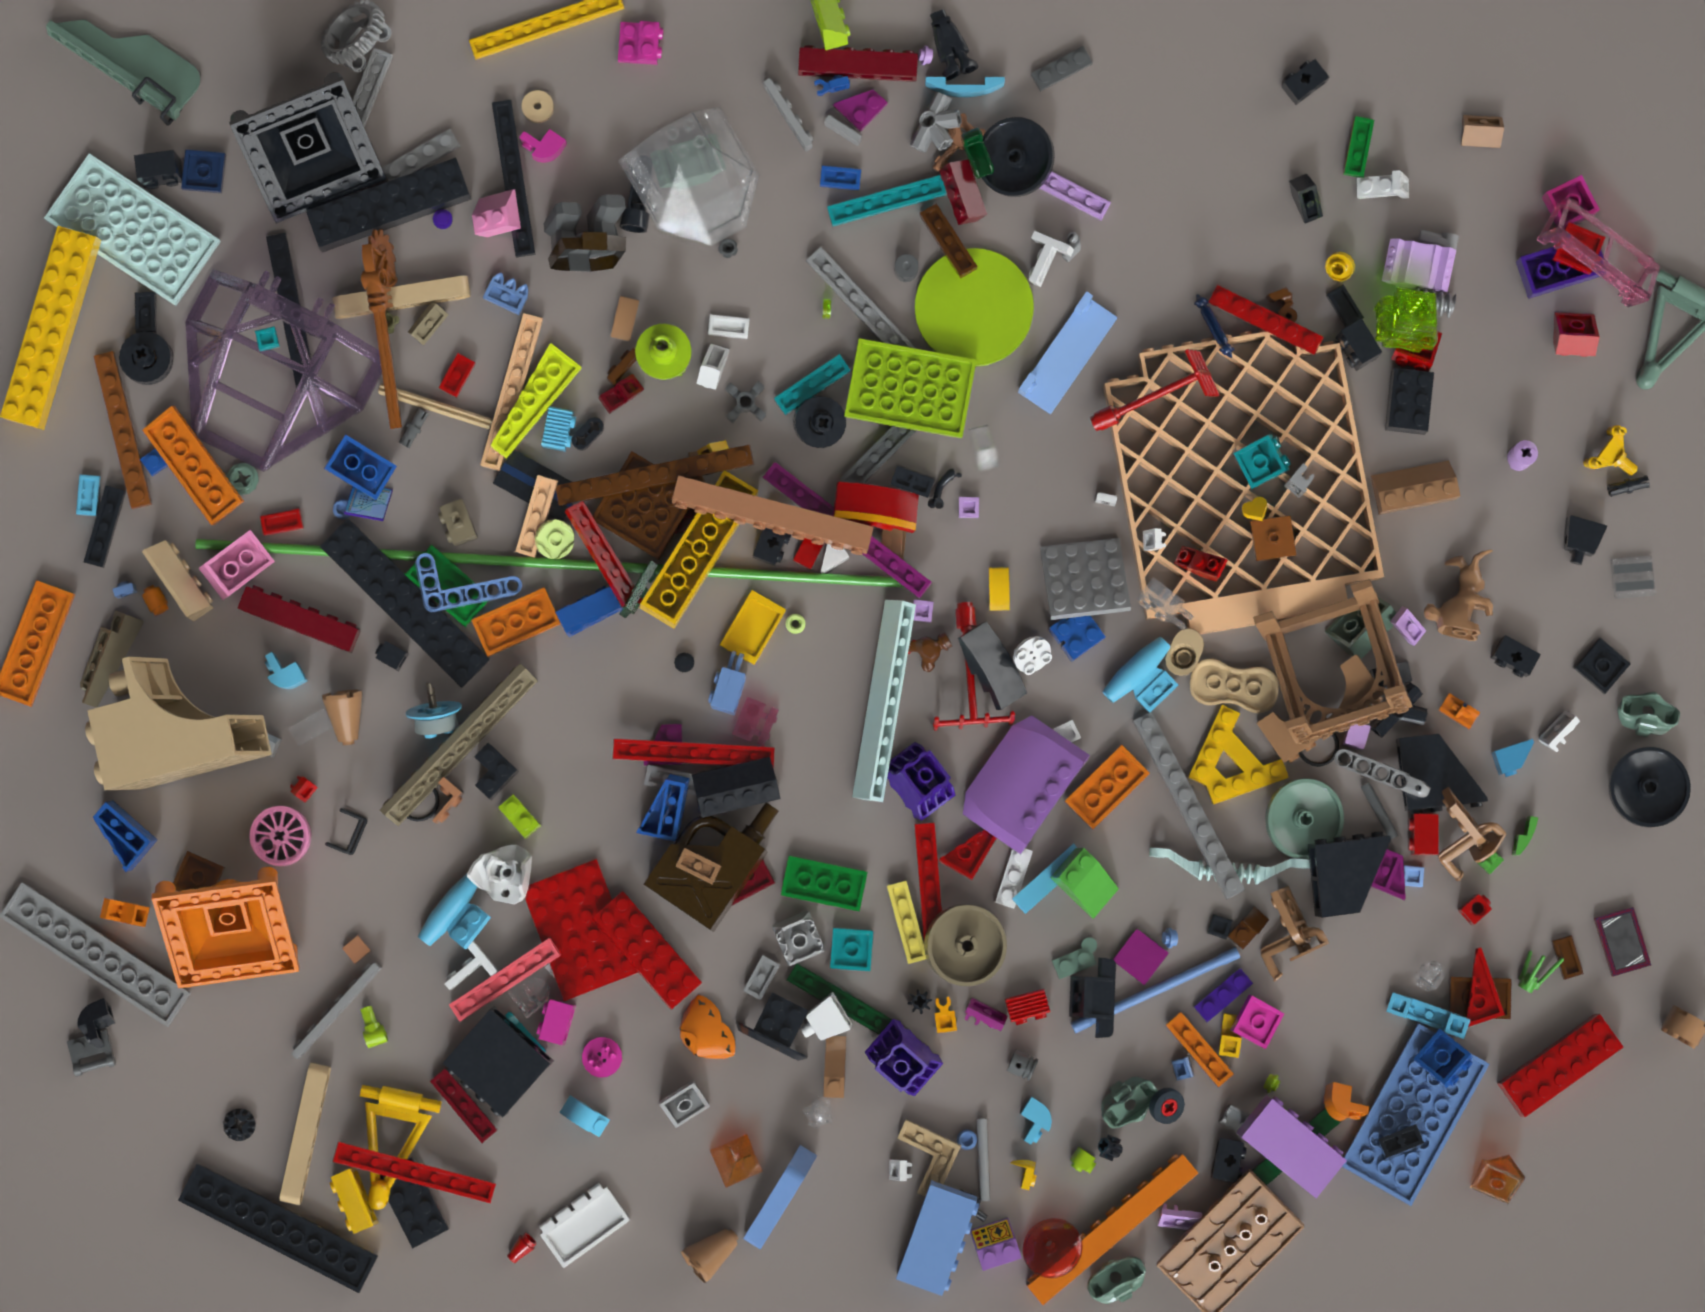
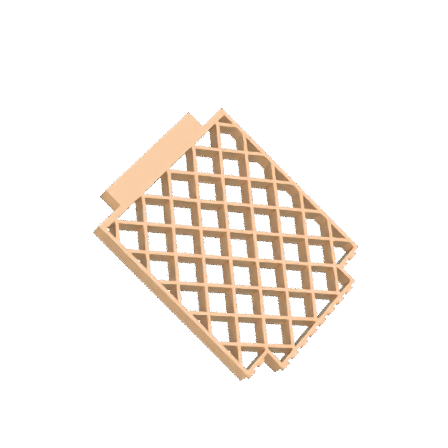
M1261 329L1259 333L1255 334L1247 331L1240 333V336L1237 337L1226 335L1230 345L1262 340V343L1248 363L1232 353V358L1222 354L1219 351L1221 346H1219L1216 340L1213 341L1212 338L1202 339L1201 343L1193 344V341L1181 343L1179 347L1166 345L1162 346L1161 350L1154 351V348L1144 349L1138 355L1141 377L1139 375L1127 376L1126 380L1119 381V378H1112L1107 380V383H1104L1103 389L1106 405H1114L1119 408L1126 404L1111 395L1110 389L1144 384L1145 388L1137 399L1143 397L1149 388L1152 391H1156L1162 387L1154 383V381L1168 361H1171L1188 374L1194 373L1192 366L1175 355L1185 353L1186 349L1198 351L1214 348L1205 362L1207 366L1218 352L1243 369L1228 391L1215 383L1220 396L1223 398L1208 419L1183 403V400L1198 381L1196 380L1190 383L1180 399L1170 393L1162 396L1173 404L1174 407L1160 427H1157L1134 410L1126 413L1118 426L1116 424L1111 427L1146 620L1185 613L1188 629L1196 630L1200 635L1254 626V616L1273 611L1278 621H1282L1347 600L1345 585L1356 584L1368 579L1371 581L1380 580L1384 577L1340 343L1334 344V341L1324 342L1316 352V354L1334 352L1335 360L1325 374L1300 358L1313 354L1303 349L1301 350L1293 345V353L1272 339L1276 336ZM1265 344L1291 361L1277 382H1274L1251 366ZM1166 356L1155 374L1149 379L1145 359ZM1294 364L1319 380V383L1305 403L1280 386V383ZM1335 366L1337 368L1339 384L1328 377ZM1246 372L1271 389L1257 411L1231 394ZM1322 384L1342 396L1344 408L1334 422L1308 405ZM1274 392L1300 409L1285 431L1260 414ZM1226 400L1252 417L1237 439L1211 422ZM1177 409H1180L1203 425L1189 447H1186L1163 431ZM1303 412L1328 428V431L1314 451L1289 434ZM1344 414L1349 433L1337 425ZM1129 417L1154 433V436L1140 456L1120 443L1118 432ZM1254 420L1278 435L1280 443L1285 440L1309 457L1305 462L1307 467L1314 460L1337 476V479L1323 499L1306 488L1307 491L1303 495L1318 506L1303 527L1291 519L1292 529L1298 533L1294 539L1295 546L1303 536L1327 553L1312 575L1288 560L1287 557L1276 559L1278 563L1264 584L1238 567L1253 546V539L1250 532L1229 519V517L1244 496L1251 501L1258 496L1249 490V483L1244 487L1220 469L1235 448L1240 450L1246 447L1240 440ZM1206 428L1232 445L1217 467L1192 451V448ZM1332 432L1350 443L1353 456L1343 470L1318 454V451ZM1158 436L1183 453L1168 476L1143 459ZM1122 453L1135 462L1127 474ZM1186 457H1189L1212 473L1197 496L1172 479ZM1353 462L1355 463L1358 481L1346 473ZM1138 464L1163 481V484L1149 504L1135 496L1128 489L1127 480ZM1286 473L1278 476L1285 483L1291 478ZM1215 476L1241 493L1226 516L1201 499V496ZM1341 480L1359 491L1362 504L1352 518H1349L1326 502ZM1166 485H1169L1192 501V504L1177 524L1152 507ZM1286 489L1275 507L1267 503L1266 511L1270 514L1266 519L1273 516L1275 518L1286 516L1278 509L1290 493V490ZM1131 501L1144 510L1136 522L1134 521ZM1195 505H1198L1221 521L1206 544L1180 527ZM1321 508L1347 525L1332 547L1307 531V528ZM1363 510L1367 529L1355 522ZM1149 513L1173 530L1164 542L1166 546L1175 533H1178L1201 549V551L1222 558L1225 557L1209 546L1224 524L1250 542L1235 564L1229 560L1227 561L1225 567L1230 571L1214 593L1191 577L1190 571L1187 570L1185 573L1162 557L1161 553L1166 547L1159 549L1158 552L1154 550L1144 551L1143 543L1137 538L1136 528L1145 515ZM1350 528L1370 542L1371 552L1361 567L1336 551V548ZM1140 550L1153 558L1145 571L1143 570ZM1331 556L1356 573L1316 580V577ZM1373 558L1375 570L1365 572V568ZM1156 561L1182 578L1166 601L1146 587L1145 576ZM1282 564L1307 581L1305 583L1267 589L1268 584ZM1233 573L1258 589V591L1218 597V594ZM1185 581L1210 598L1169 605ZM1149 598L1161 607L1150 609Z

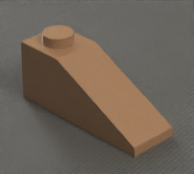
M832 1036L826 1039L823 1097L844 1098L846 1036Z

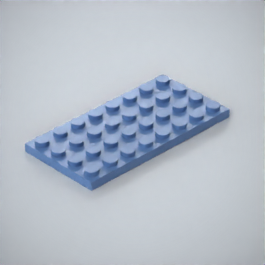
M1417 1023L1372 1104L1368 1115H1366L1343 1158L1347 1161L1342 1166L1409 1206H1412L1489 1066V1063L1471 1054L1473 1057L1471 1059L1473 1062L1471 1067L1467 1071L1462 1070L1457 1075L1460 1078L1454 1086L1444 1087L1429 1072L1414 1061V1057L1435 1034V1032ZM1416 1124L1424 1141L1423 1147L1384 1161L1383 1152L1378 1146V1139Z

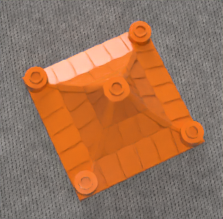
M263 867L257 873V880L250 882L225 879L210 887L179 892L176 891V887L172 882L161 881L156 884L155 893H152V902L178 988L299 972L298 947L292 942L278 889V872L276 869Z

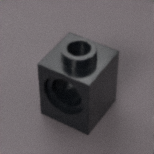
M387 641L384 644L380 643L375 652L377 660L398 672L409 655Z

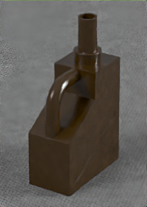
M766 802L749 826L745 825L742 832L712 815L694 818L684 828L676 842L670 844L643 885L714 932L767 855L768 851L760 846V844L765 839L764 833L779 811ZM703 827H710L724 836L719 846L688 844L696 832ZM684 848L721 866L713 885L676 867Z

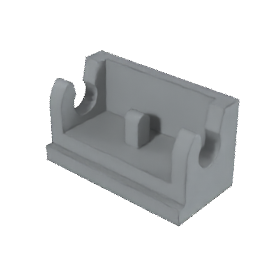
M1304 463L1284 485L1299 499L1307 491V486L1314 478V474L1310 475L1307 480H1305L1304 476L1302 477V473L1307 469Z
M1228 1104L1219 1123L1237 1132L1250 1115Z

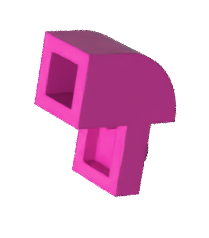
M550 129L541 141H538L525 131L519 137L522 147L530 152L534 150L531 154L533 160L542 163L555 160L567 145L564 138Z

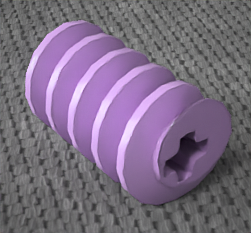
M1527 440L1520 441L1507 454L1510 468L1516 471L1525 470L1537 460L1538 450L1534 443Z

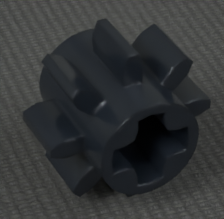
M917 989V995L909 994L913 999L912 1002L907 1004L914 1006L912 1012L919 1009L920 1014H923L922 1009L930 1010L927 1003L931 1002L932 999L925 997L928 994L927 991L922 995L919 989ZM917 996L925 999V1003L922 1004L921 1008L914 1004Z
M1109 1134L1107 1138H1101L1098 1143V1150L1101 1152L1099 1156L1109 1161L1118 1158L1123 1150L1120 1144L1121 1139Z

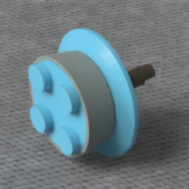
M426 682L429 703L410 708L406 711V717L414 719L415 733L424 735L425 738H434L437 734L453 733L455 728L459 726L455 713L462 709V704L455 701L437 702L435 688L431 687L430 682Z

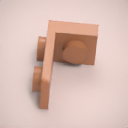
M445 777L438 782L442 786L440 790L448 797L451 794L453 797L432 820L436 824L439 822L443 823L450 815L448 811L453 806L456 808L463 800L461 796L464 793Z

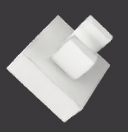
M1158 528L1143 531L1144 551H1153L1166 547L1165 543L1162 544V537L1166 536V533L1161 532V529Z
M889 1160V1180L907 1181V1178L912 1177V1174H907V1167H911L912 1163H908L907 1160Z

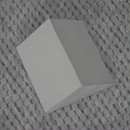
M694 1080L658 1102L675 1128L710 1107Z

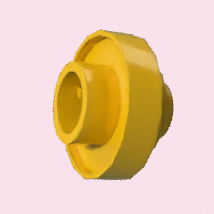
M1340 251L1329 256L1325 269L1332 279L1345 281L1354 273L1355 263L1350 255Z

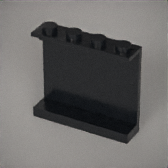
M494 1006L454 1049L443 1064L450 1074L456 1075L461 1079L460 1082L465 1088H471L476 1093L475 1096L483 1103L486 1102L495 1115L503 1118L554 1060Z

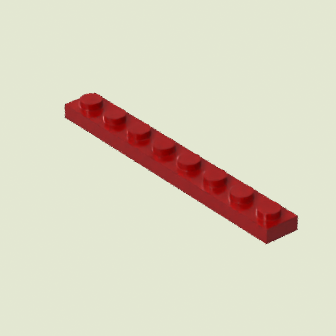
M613 739L612 759L730 766L770 756L774 768L775 747Z
M339 1141L337 1142L332 1162L490 1204L496 1186L492 1182Z

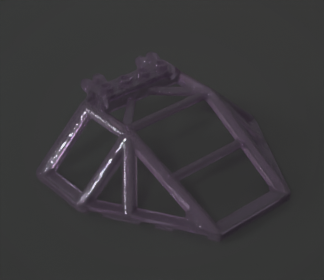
M213 269L185 321L191 427L199 440L265 472L272 468L273 465L294 452H298L310 442L322 437L346 422L347 419L364 410L382 375L379 350L329 320L335 308L334 304L330 303L327 306L322 317L318 315V312L323 305L324 299L318 298L312 311L276 294L275 292L281 282V278L278 276L275 277L270 290L264 288L270 277V273L264 271L259 283L255 284ZM219 285L242 293L223 329L200 321ZM250 305L270 314L240 324ZM282 320L291 326L303 365L271 349L259 351L257 342L239 333ZM301 330L321 340L311 361ZM197 333L213 338V340L198 351ZM232 339L303 374L284 414L219 382ZM335 340L340 341L373 361L355 398L317 376ZM214 354L201 396L199 365ZM216 390L280 421L263 457L205 429ZM320 392L344 405L346 408L327 418ZM308 395L317 425L283 446L293 422Z

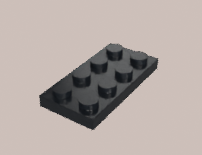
M413 1156L407 1159L415 1162ZM380 1174V1179L384 1180L386 1176ZM400 1179L394 1181L390 1188L388 1202L412 1249L449 1230L428 1187Z

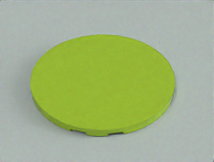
M969 248L967 251L976 263L977 270L960 279L946 256L935 262L927 270L917 289L915 317L923 339L934 352L977 360L976 367H980L1005 359L1022 344L1032 323L1034 302L1026 277L1012 261L991 250Z

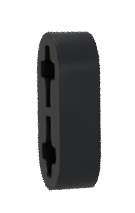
M596 417L590 418L573 435L572 444L575 449L580 451L586 450L603 433L604 424L601 419ZM591 423H594V424L599 423V425H598L599 430H598V431L593 430V431L589 434L588 432H589V431L591 430V428H592L590 424H591ZM587 434L588 436L584 440L586 444L578 446L577 438H583Z

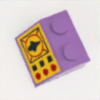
M1009 1218L970 1230L983 1271L1022 1258Z

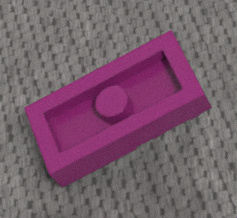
M971 998L965 1011L967 1013L965 1020L973 1016L976 1018L974 1025L977 1026L981 1020L990 1028L999 1031L1004 1027L1008 1017L974 998Z

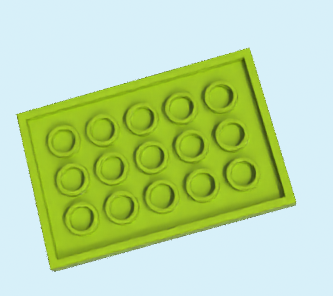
M859 338L844 417L962 439L977 360Z

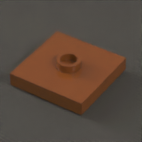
M1291 516L1263 519V521H1250L1256 561L1296 556Z

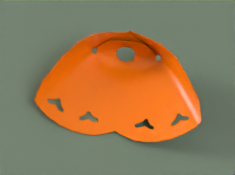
M697 995L689 1004L680 1023V1038L684 1046L695 1056L702 1058L726 1059L734 1056L736 1047L732 1031L721 1022V1015L716 1005L706 997ZM698 1000H700L701 1003H705V1005H699ZM710 1010H712V1014L714 1015V1017L708 1015ZM722 1031H724V1035H726L727 1038L722 1037ZM685 1038L690 1040V1045L686 1044ZM729 1044H730V1047H729L730 1052L726 1050V1048L728 1047Z

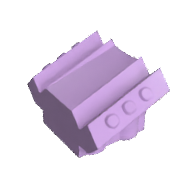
M1400 238L1390 239L1382 281L1400 288L1415 290L1416 287H1419L1420 291H1423L1425 288L1428 292L1431 290H1435V292H1448L1456 250L1451 247L1404 241Z

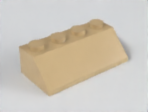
M165 540L142 551L187 618L195 621L214 608L211 604L213 599L207 591L203 593L200 588L202 583L196 575L192 577L188 571L191 567L185 559L181 560L177 554L180 551L174 543L170 544Z

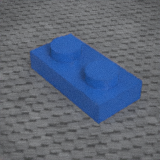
M822 166L820 187L859 190L861 169Z

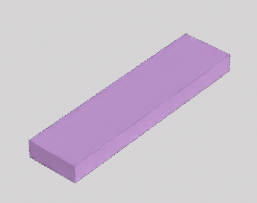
M1051 172L1049 178L1039 188L1101 221L1111 204L1110 201L1054 172Z

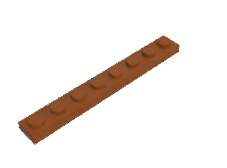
M110 351L95 355L94 360L131 509L152 505L115 353Z

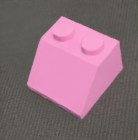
M514 189L478 200L472 214L475 235L491 237L521 229Z

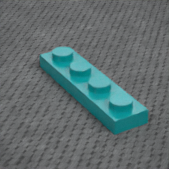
M839 354L776 396L774 400L784 415H787L804 400L817 395L851 372V370Z

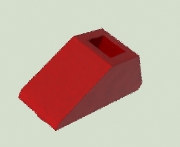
M1182 545L1174 564L1200 577L1216 582L1228 560Z

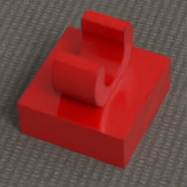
M297 776L299 781L295 786L290 785L292 789L290 792L306 803L318 787L304 776Z

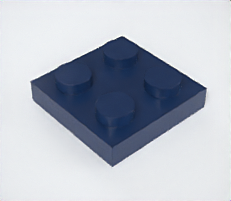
M185 150L181 189L222 193L226 154Z

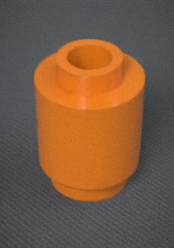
M151 585L143 590L144 594L141 596L150 613H153L154 616H158L169 609L167 606L168 601L159 586Z

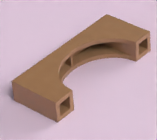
M1358 654L1340 665L1345 676L1346 689L1344 698L1338 708L1348 707L1360 701L1370 691L1375 681ZM1375 692L1373 694L1374 700L1381 702L1384 693ZM1366 702L1364 704V707L1371 704V702ZM1351 709L1347 710V714L1352 712ZM1274 711L1257 722V725L1284 763L1286 761L1292 763L1300 757L1299 752L1304 749L1308 752L1316 746L1315 741L1320 739L1316 737L1311 739L1309 743L1296 744L1286 728L1285 721Z

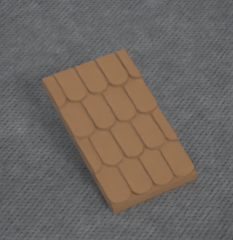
M1249 1169L1161 1256L1156 1266L1202 1312H1221L1304 1228V1224Z

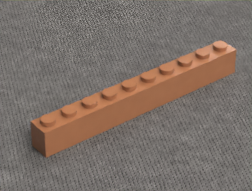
M678 476L672 497V503L681 509L689 507L695 509L694 511L700 514L708 512L714 514V517L719 519H726V517L734 519V522L745 525V523H750L757 529L764 530L769 528L776 534L784 535V533H788L795 539L804 540V538L812 540L814 544L823 545L826 543L837 550H843V548L851 550V553L856 555L867 554L874 528Z

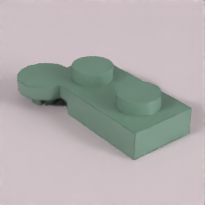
M1091 937L1085 938L1081 943L1082 949L1052 960L1059 980L1097 964L1093 952L1097 949L1095 939Z

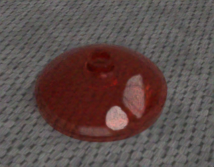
M1050 1218L1040 1221L1029 1230L1023 1242V1258L1030 1270L1038 1276L1058 1278L1068 1274L1078 1264L1082 1255L1083 1243L1078 1230L1071 1223L1059 1218ZM1048 1241H1052L1050 1246H1046Z

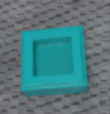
M275 326L255 331L259 351L280 347Z

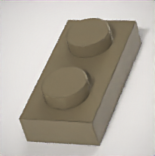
M432 301L409 329L408 333L419 343L425 345L447 318L448 314Z

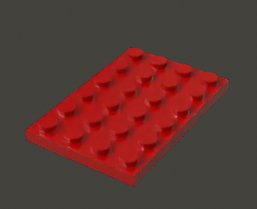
M597 859L528 886L525 900L540 940L544 942L551 938L561 956L550 962V966L564 1002L639 973L592 919L594 915L612 901Z

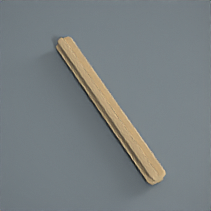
M381 384L378 393L385 396L384 384ZM396 388L399 401L479 427L491 428L493 422L491 418Z

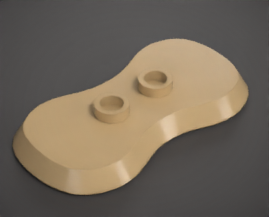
M1204 659L1198 662L1192 671L1190 691L1194 699L1204 705L1232 703L1253 713H1264L1274 706L1278 697L1279 684L1276 675L1265 667L1258 666L1238 669L1230 667L1217 659Z

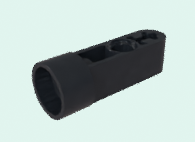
M641 155L635 161L628 207L625 208L621 216L620 228L628 232L646 233L648 229L650 214L646 212L653 174V160L647 155ZM643 164H647L645 168V175L642 174ZM644 182L646 187L639 189L636 187V184Z

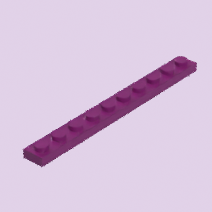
M776 462L772 464L762 477L799 507L833 516L834 507ZM871 536L867 554L863 553L862 555L920 599L932 582Z

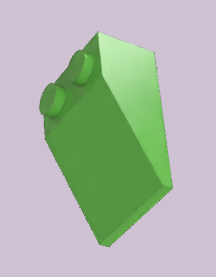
M1075 848L1050 877L1092 919L1096 917L1119 889L1101 864L1085 848Z

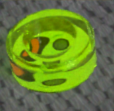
M823 299L822 319L831 318V300Z

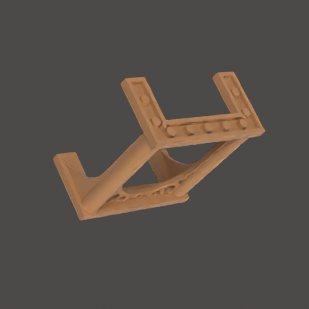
M1370 579L1350 585L1354 597L1279 622L1273 611L1253 617L1256 627L1267 642L1290 720L1285 721L1286 728L1296 744L1309 743L1311 739L1316 737L1325 738L1335 731L1344 732L1357 724L1358 726H1363L1376 718L1382 720L1389 717V714L1395 712L1398 714L1404 713L1413 707L1402 683L1378 607L1380 602ZM1360 610L1376 659L1377 672L1375 681L1370 691L1353 705L1344 708L1319 706L1309 700L1301 691L1283 634ZM1381 681H1384L1383 685H1387V689L1384 687H1379L1378 684ZM1375 692L1384 693L1386 701L1377 702L1374 700L1373 694ZM1370 701L1373 704V706L1367 705L1366 708L1364 707V704L1366 702ZM1310 705L1311 709L1307 711L1304 706ZM1351 709L1352 712L1347 714V710ZM1315 711H1321V720L1313 724L1311 722L1312 714ZM1328 714H1334V718L1330 717L1326 720Z

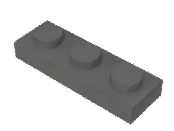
M1084 46L1032 72L1031 76L1041 92L1091 66L1093 62Z

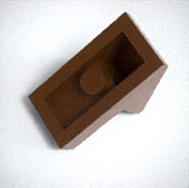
M1254 906L1231 931L1228 937L1243 950L1262 931L1269 919Z

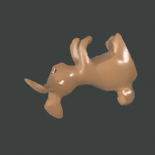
M1490 549L1477 553L1473 556L1470 565H1468L1463 556H1456L1445 562V565L1460 567V589L1456 596L1444 602L1441 608L1435 607L1434 604H1427L1424 609L1425 618L1436 622L1439 633L1468 641H1476L1478 639V635L1481 632L1479 625L1471 621L1473 610H1483L1486 616L1493 615V604L1490 599L1477 594L1485 588V582L1478 565L1479 560L1493 552V550Z

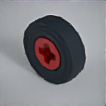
M1173 1088L1158 1090L1153 1095L1149 1104L1150 1114L1157 1122L1162 1124L1175 1122L1181 1117L1185 1107L1183 1096Z

